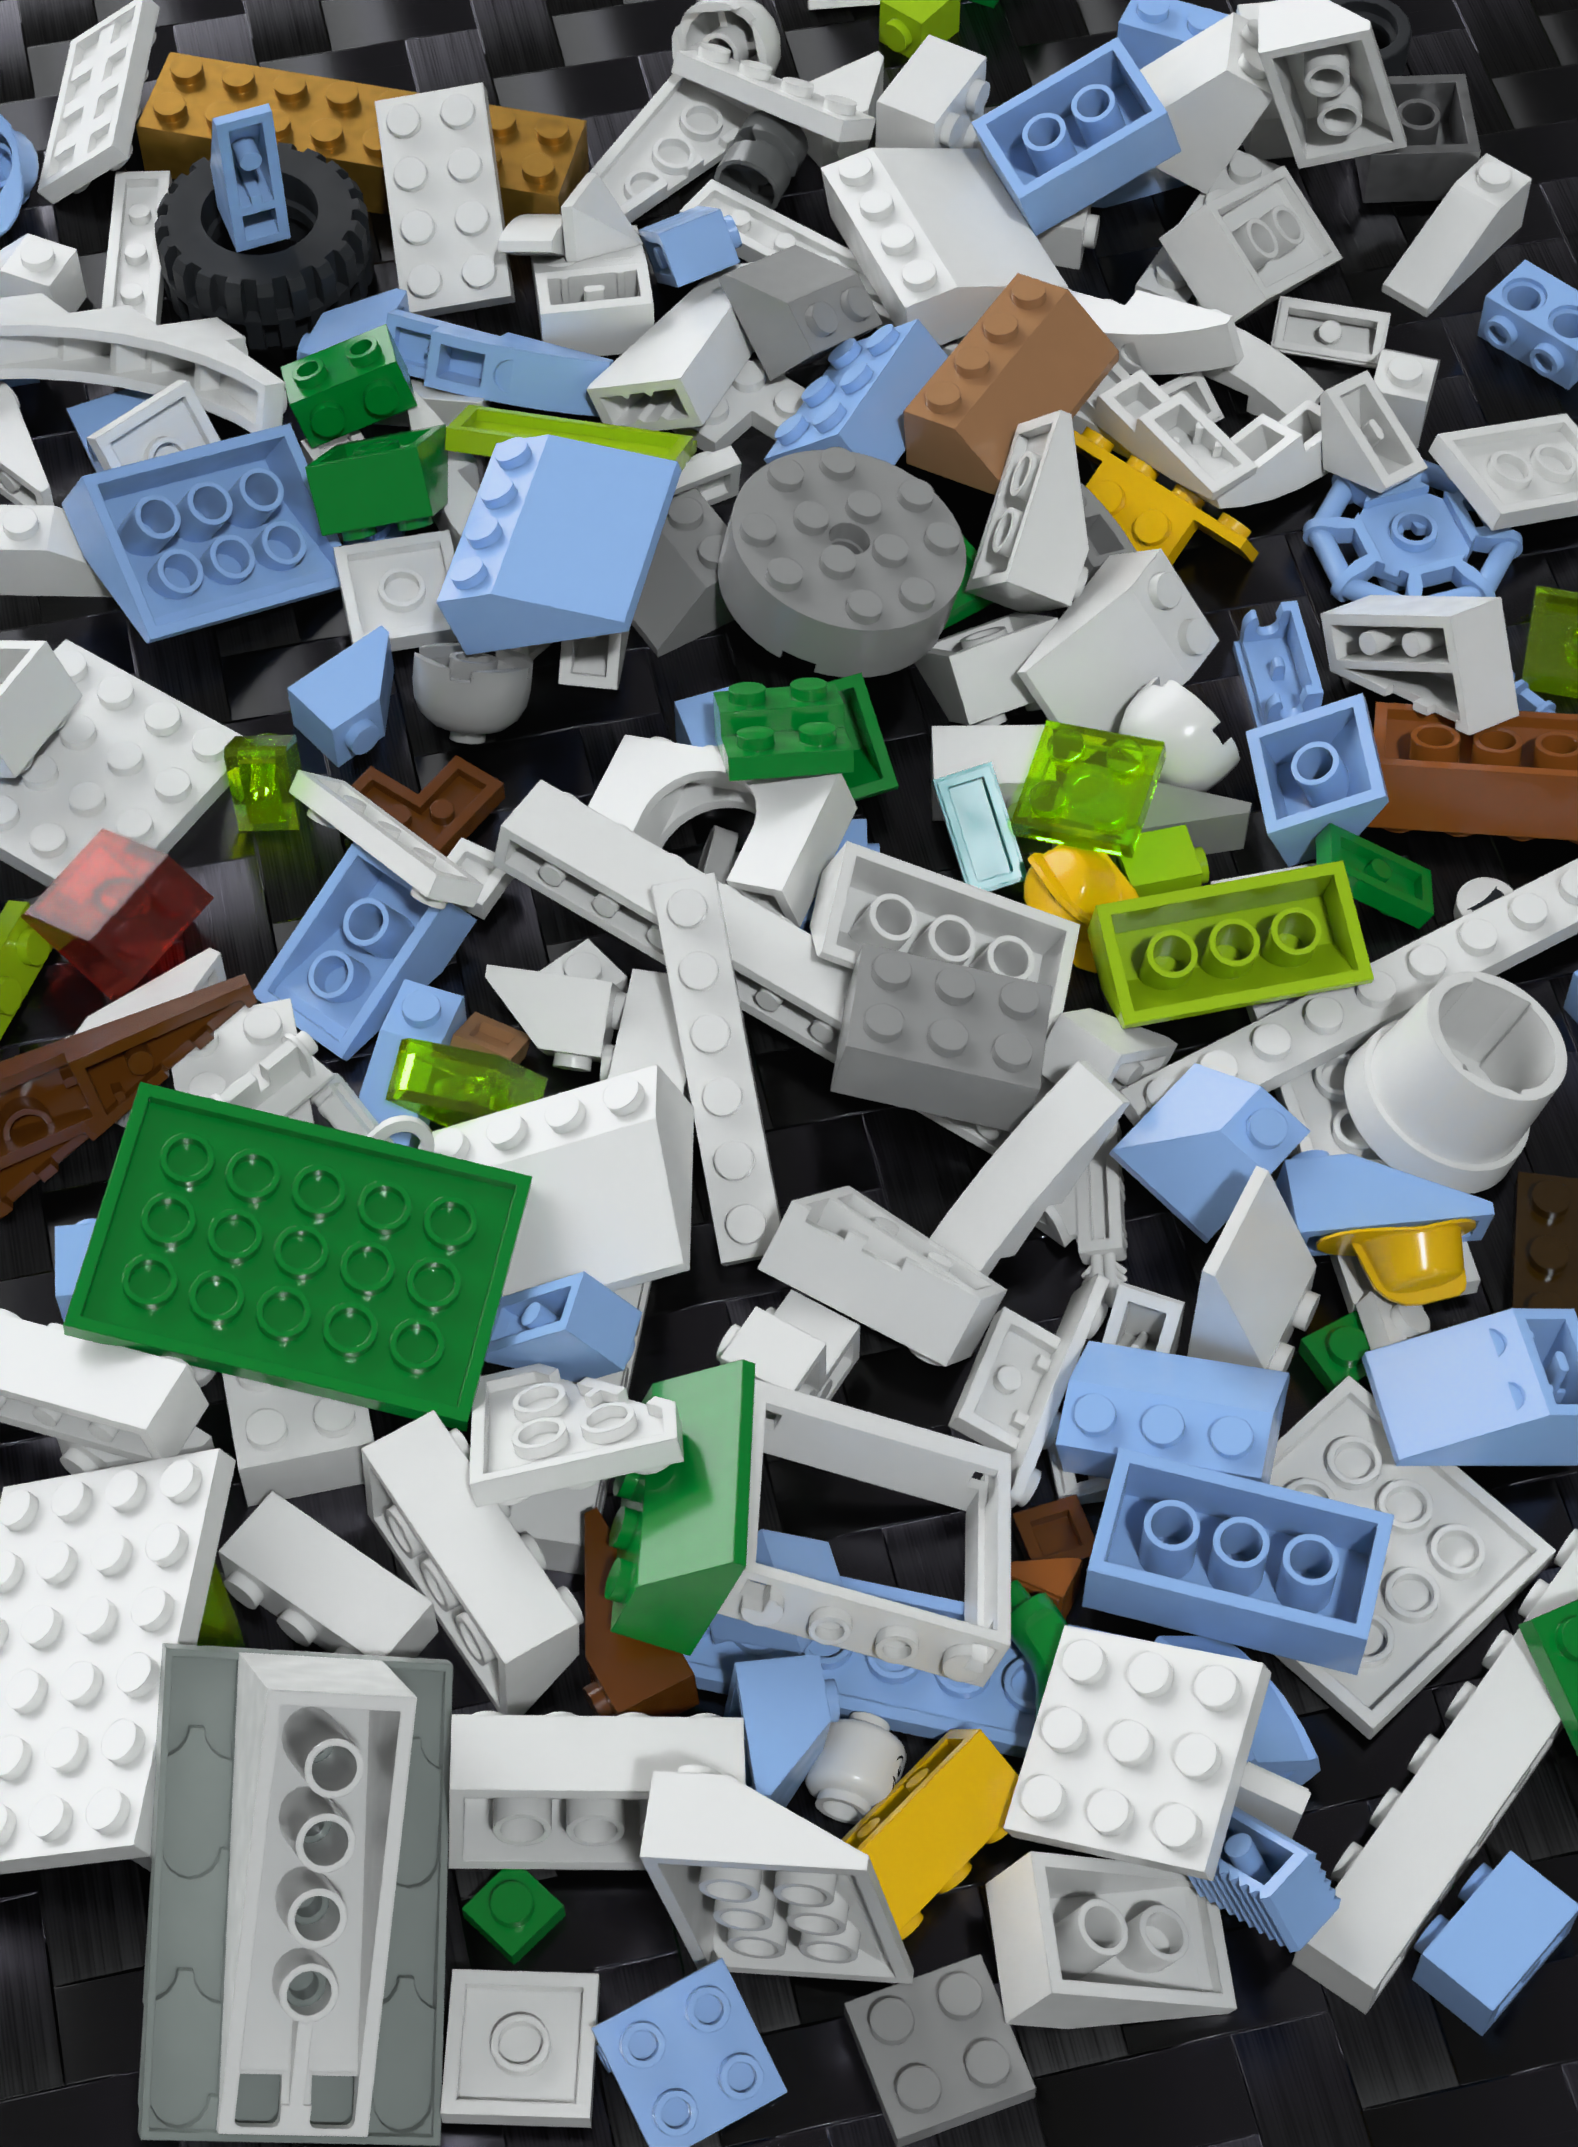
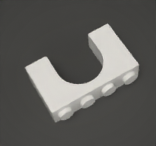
M626 734L588 807L614 822L626 825L635 834L661 849L676 829L701 813L720 808H739L756 814L751 832L726 881L729 886L735 888L741 895L774 914L789 919L797 927H801L818 891L822 871L834 858L857 810L856 803L842 773L729 781L717 746L706 745L698 747L674 743L667 738L659 736L644 738Z

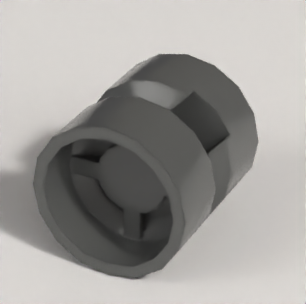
M762 110L754 111L745 119L735 136L733 145L728 148L719 163L714 179L774 210L785 194L791 177L796 175L806 157L809 148L807 137L801 127Z

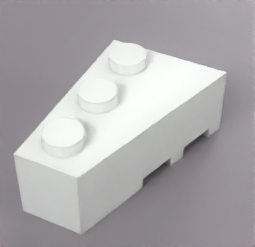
M849 1185L791 1201L757 1268L907 1346L919 1359L932 1365H943L945 1367L973 1356L1007 1292V1289Z

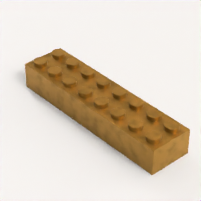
M170 52L136 125L144 170L170 171L172 179H177L181 173L189 175V168L193 163L203 157L208 161L211 160L212 118L269 103L273 114L277 145L278 142L293 144L297 151L305 152L309 148L326 157V164L331 160L334 161L359 186L363 193L367 212L390 215L375 101L418 93ZM489 104L505 228L514 218L523 214H562L561 206L589 170L586 120Z

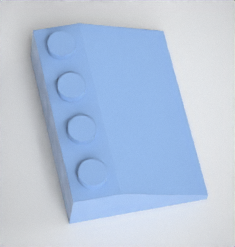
M290 423L82 476L61 503L83 557L147 644L340 590L333 547L342 546L337 534L326 536L321 534L305 470L308 464Z
M550 434L530 438L515 437L501 443H496L437 599L440 610L465 654L472 655L628 632L682 471L678 462Z

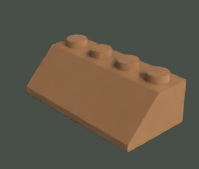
M1017 273L903 411L906 463L996 495L1018 424L1058 410L1072 414L1073 419L1118 362L1119 350L1068 289Z

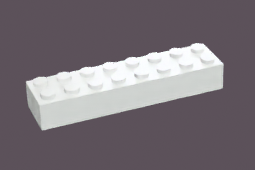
M291 998L256 1004L250 1008L242 1007L214 1031V1039L201 1050L195 1047L171 1068L175 1090L206 1098L213 1093L220 1094L282 1044L281 1039L287 1033L294 1036L297 1035ZM310 1099L288 1117L314 1124ZM222 1373L238 1471L248 1507L260 1505L271 1491L284 1499H290L365 1484L361 1448L375 1442L368 1408Z

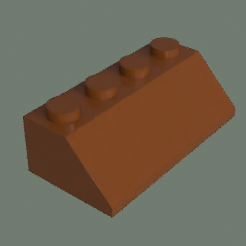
M1376 702L1374 737L1389 803L1367 827L1383 828L1394 833L1421 830L1445 832L1455 837L1483 834L1507 836L1517 841L1544 838L1568 840L1578 844V714L1519 711V716L1469 736L1455 729L1456 722L1437 713L1428 716L1413 710V704Z

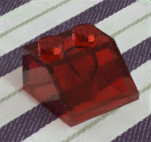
M102 828L20 917L114 1002L138 984L214 897L169 855Z

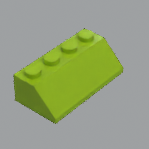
M1343 860L1096 905L1087 929L1101 990L1123 1029L1372 983L1374 980Z

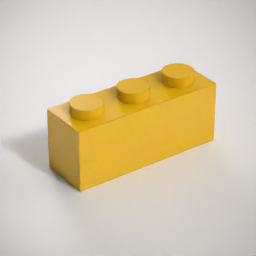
M950 1729L893 1787L889 1795L877 1803L841 1839L869 1855L902 1940L908 1937L923 1920V1914L920 1911L937 1893L942 1894L950 1891L966 1878L972 1869L969 1860L986 1843H994L1008 1834L1003 1827L1019 1776L981 1729Z

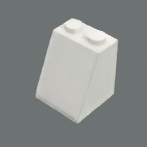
M1235 12L1140 69L1168 112L1181 148L1180 153L1157 165L1155 168L1205 194L1208 193L1274 98L1258 54V20H1248Z

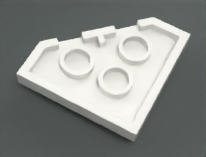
M540 1363L488 1374L480 1378L472 1405L469 1485L476 1508L496 1503L500 1505H515L529 1499L532 1495L563 1488L582 1490L597 1484L600 1480L630 1473L641 1475L653 1474L662 1471L671 1464L684 1462L682 1424L675 1401L655 1396L646 1404L628 1398L625 1387L590 1377H585L579 1383L573 1384L561 1380L558 1368Z

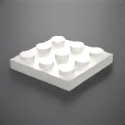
M1065 1625L1003 1828L1015 1838L1213 1881L1272 1674L1271 1671L1262 1662Z

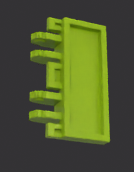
M468 405L446 427L445 450L491 457L496 443H501L515 437L530 438L550 434L677 461L681 470L685 468L686 463L690 461L697 450V440H693V436L476 405Z

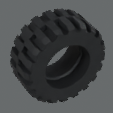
M278 142L277 148L291 238L286 240L298 242L297 244L285 250L264 255H247L232 252L235 250V247L217 207L210 167L211 160L208 161L205 157L191 165L189 175L181 173L168 188L169 194L166 193L157 209L158 219L155 222V238L168 299L173 304L174 311L184 322L218 317L246 337V346H249L252 352H267L268 347L282 346L283 351L298 348L303 335L312 332L323 312L365 299L368 294V286L373 280L374 266L367 207L364 204L363 193L359 186L334 161L331 160L326 164V157L309 148L305 152L297 151L293 144Z

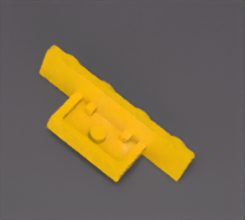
M1086 427L1082 434L1074 430L1076 452L1099 466L1086 487L1109 511L1125 532L1136 551L1161 548L1171 565H1173L1195 531L1199 529L1253 563L1259 552L1247 540L1251 531L1242 523L1226 513H1222L1219 519L1216 520L1203 512L1201 509L1205 502L1180 484H1176L1173 490L1170 491L1157 483L1156 479L1160 474L1141 459L1131 455L1128 461L1124 462L1110 452L1114 448V444L1095 430Z

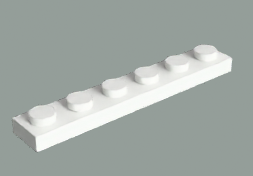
M713 872L654 884L651 887L690 1099L694 1107L695 1126L720 1261L723 1266L762 1259L781 1223V1216L717 876Z

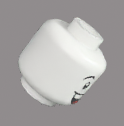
M853 1712L850 1714L849 1719H839V1722L830 1724L824 1749L805 1777L807 1789L816 1799V1808L821 1813L840 1822L857 1824L877 1803L885 1799L893 1787L900 1781L907 1754L902 1742L889 1732L890 1725L887 1721L871 1713Z

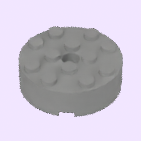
M830 447L826 450L797 452L775 459L761 467L744 483L734 503L720 551L718 581L722 597L736 622L755 642L770 653L780 658L783 651L797 658L816 664L814 672L824 675L847 677L862 672L863 677H875L896 672L912 665L923 658L935 646L948 621L965 574L966 548L957 521L946 504L934 493L930 484L917 479L908 472L886 461L850 452L842 447Z

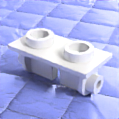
M300 1031L295 1036L287 1033L281 1039L282 1044L220 1094L213 1093L208 1098L288 1117L332 1081L335 1076L312 1056L318 1051V1046L307 1032Z

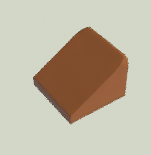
M1055 1558L1011 1562V1582L1019 1580L1031 1597L1046 1592L1060 1610L1064 1619H1066L1080 1590L1083 1560L1079 1558Z

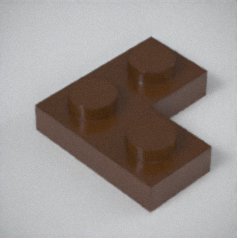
M457 755L419 794L372 766L351 785L446 857L461 837L467 839L505 799L504 783Z

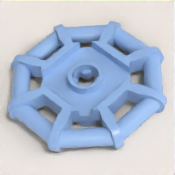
M1426 460L1424 462L1428 468L1423 473L1383 493H1378L1334 474L1332 476V487L1314 518L1308 520L1303 526V540L1314 549L1332 585L1330 593L1340 602L1347 600L1355 601L1369 595H1401L1396 592L1405 589V595L1422 596L1423 588L1449 581L1457 588L1428 596L1496 597L1495 591L1509 565L1523 551V538L1519 532L1512 530L1511 527L1491 531L1482 520L1483 526L1476 527L1468 511L1475 512V509L1456 485L1448 479L1440 465ZM1429 487L1444 491L1443 498L1429 494ZM1354 503L1363 509L1360 515L1357 513L1355 519L1341 517L1348 504ZM1411 529L1416 536L1425 535L1426 537L1423 540L1414 541L1403 537L1404 530ZM1352 543L1359 559L1348 566L1338 544ZM1472 551L1488 553V557L1480 572L1467 563ZM1373 576L1377 577L1382 587L1367 581Z

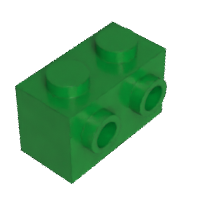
M386 324L280 367L289 405L311 448L417 406L408 369Z

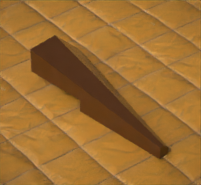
M246 975L236 976L1 1061L0 1218L13 1210V1202L40 1179L45 1183L57 1173L59 1163L88 1138L94 1141L131 1110L140 1082L159 1086L169 1077V1069L195 1047L200 1050L214 1039V1031L243 1006L247 1008L252 1007L257 1000Z

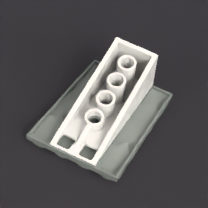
M162 1643L155 1749L156 1775L150 1853L152 1863L138 2090V2134L141 2140L440 2146L453 1664L449 1660Z

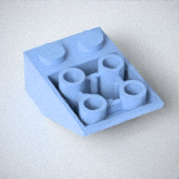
M1511 1308L1364 1353L1362 1361L1396 1466H1578V1318L1574 1309Z

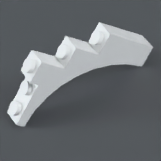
M43 293L0 298V379L76 381L120 387L153 395L179 379L189 380L204 410L236 423L250 433L283 424V414L287 409L285 382L250 358L246 346V337L218 317L157 325L130 305L69 313Z

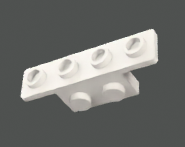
M1099 1273L1072 1294L1056 1335L1006 1307L998 1311L993 1316L948 1426L978 1443L1011 1454V1508L1015 1505L1025 1506L1037 1489L1041 1479V1471L1036 1469L1035 1466L1042 1449H1048L1057 1437L1062 1415L1058 1412L1064 1394H1066L1069 1379L1081 1357L1080 1354L1086 1339H1091L1096 1334L1106 1317L1108 1305L1102 1302L1110 1279Z

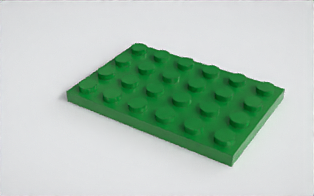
M140 1082L64 1320V1335L104 1345L122 1346L156 1356L176 1357L184 1360L191 1366L412 1419H418L434 1410L445 1427L467 1431L472 1405L478 1390L530 1193L532 1176Z

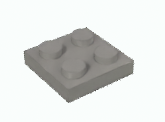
M981 1954L915 1977L912 1984L898 1983L844 2003V2015L896 2147H903L1035 2098V2084L1012 2028L1009 2024H1005L1002 2004Z

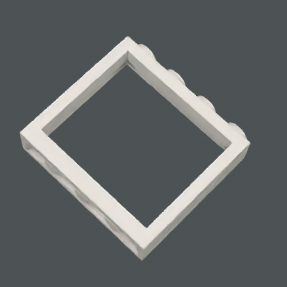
M755 1379L746 1568L717 1614L983 1688L1011 1646V1454ZM766 1411L778 1414L775 1420L765 1418ZM763 1453L966 1511L964 1621L756 1563ZM975 1471L983 1474L980 1480L972 1478Z

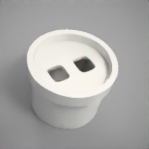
M1475 971L1458 972L1440 980L1405 1016L1380 1028L1354 1052L1348 1062L1344 1075L1346 1104L1350 1116L1363 1139L1390 1167L1468 1194L1487 1190L1500 1182L1522 1152L1528 1140L1530 1126L1564 1080L1567 1070V1052L1561 1033L1550 1015L1524 990L1505 979L1491 974Z

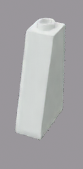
M752 262L736 264L706 276L591 382L586 390L603 424L653 431L704 425L755 351L718 278Z

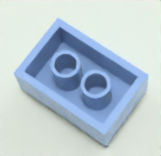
M1118 36L971 122L990 165L1035 236L1181 152L1168 112Z
M919 319L897 327L887 324L870 337L856 341L855 338L845 340L829 355L828 361L831 364L823 376L812 382L803 392L801 398L804 403L797 413L784 421L776 430L775 438L777 441L764 458V461L768 464L775 459L797 452L842 447L850 452L868 455L895 466L906 449L903 411L944 363L948 355Z

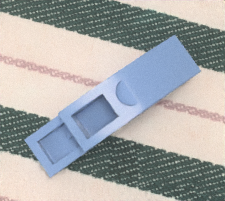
M394 309L387 313L386 325L404 360L410 376L424 379L423 386L468 397L484 398L487 401L513 406L599 417L586 389L591 382L613 363L612 359L509 332L498 336L399 309Z

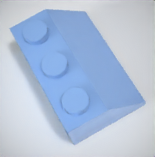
M1088 1341L1068 1382L1055 1443L1063 1471L1111 1479L1120 1447L1270 1484L1290 1379L1289 1372Z

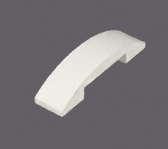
M1236 327L1244 355L1240 363L1219 369L1201 371L1203 376L1248 395L1247 412L1256 416L1263 413L1276 421H1280L1307 399L1318 404L1320 402V395L1324 392L1297 364L1266 342Z

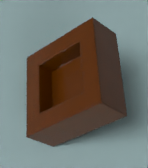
M1077 1494L1012 1514L1011 1527L1025 1561L1079 1558L1083 1560L1082 1570L1088 1568L1095 1537Z

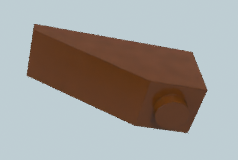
M596 1507L584 1513L585 1657L591 1683L582 1687L594 1716H618L624 1713L638 1712L650 1717H675L700 1704L695 1675L683 1654L610 1632L613 1601L605 1599L604 1593L610 1569L616 1560L617 1549L609 1546L611 1530L598 1508Z

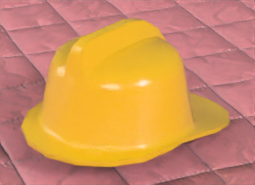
M1078 838L1064 841L1045 853H1033L1028 858L1031 867L1024 882V900L1028 906L1080 924L1073 964L1079 969L1097 973L1087 933L1095 906L1139 898V895L1100 846L1095 842Z
M1454 1219L1419 1227L1355 1229L1325 1236L1316 1242L1317 1250L1326 1254L1357 1256L1373 1289L1385 1299L1403 1306H1421L1458 1297L1465 1291L1467 1281L1461 1236L1476 1228V1222L1472 1219Z

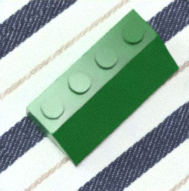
M742 1359L656 1382L651 1385L642 1403L644 1404L655 1396L676 1402L682 1424L684 1462L671 1464L662 1471L653 1474L641 1475L630 1473L615 1477L613 1494L621 1497V1507L611 1527L609 1546L617 1549V1556L610 1569L604 1593L605 1599L613 1601L610 1632L691 1656L746 1568L755 1363Z

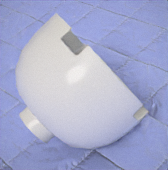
M700 0L684 13L685 15L682 17L681 23L675 27L672 35L673 60L676 51L698 50L700 43H711L729 49L731 51L730 58L736 61L752 60L772 67L771 75L774 76L781 59L780 33L775 20L765 7L755 0Z
M1154 677L1143 687L1127 706L1119 728L1120 746L1128 760L1123 767L1126 774L1130 776L1207 792L1220 783L1238 765L1240 756L1232 737L1222 745L1217 735L1213 732V729L1220 723L1216 715L1196 695L1171 679L1160 687V677Z

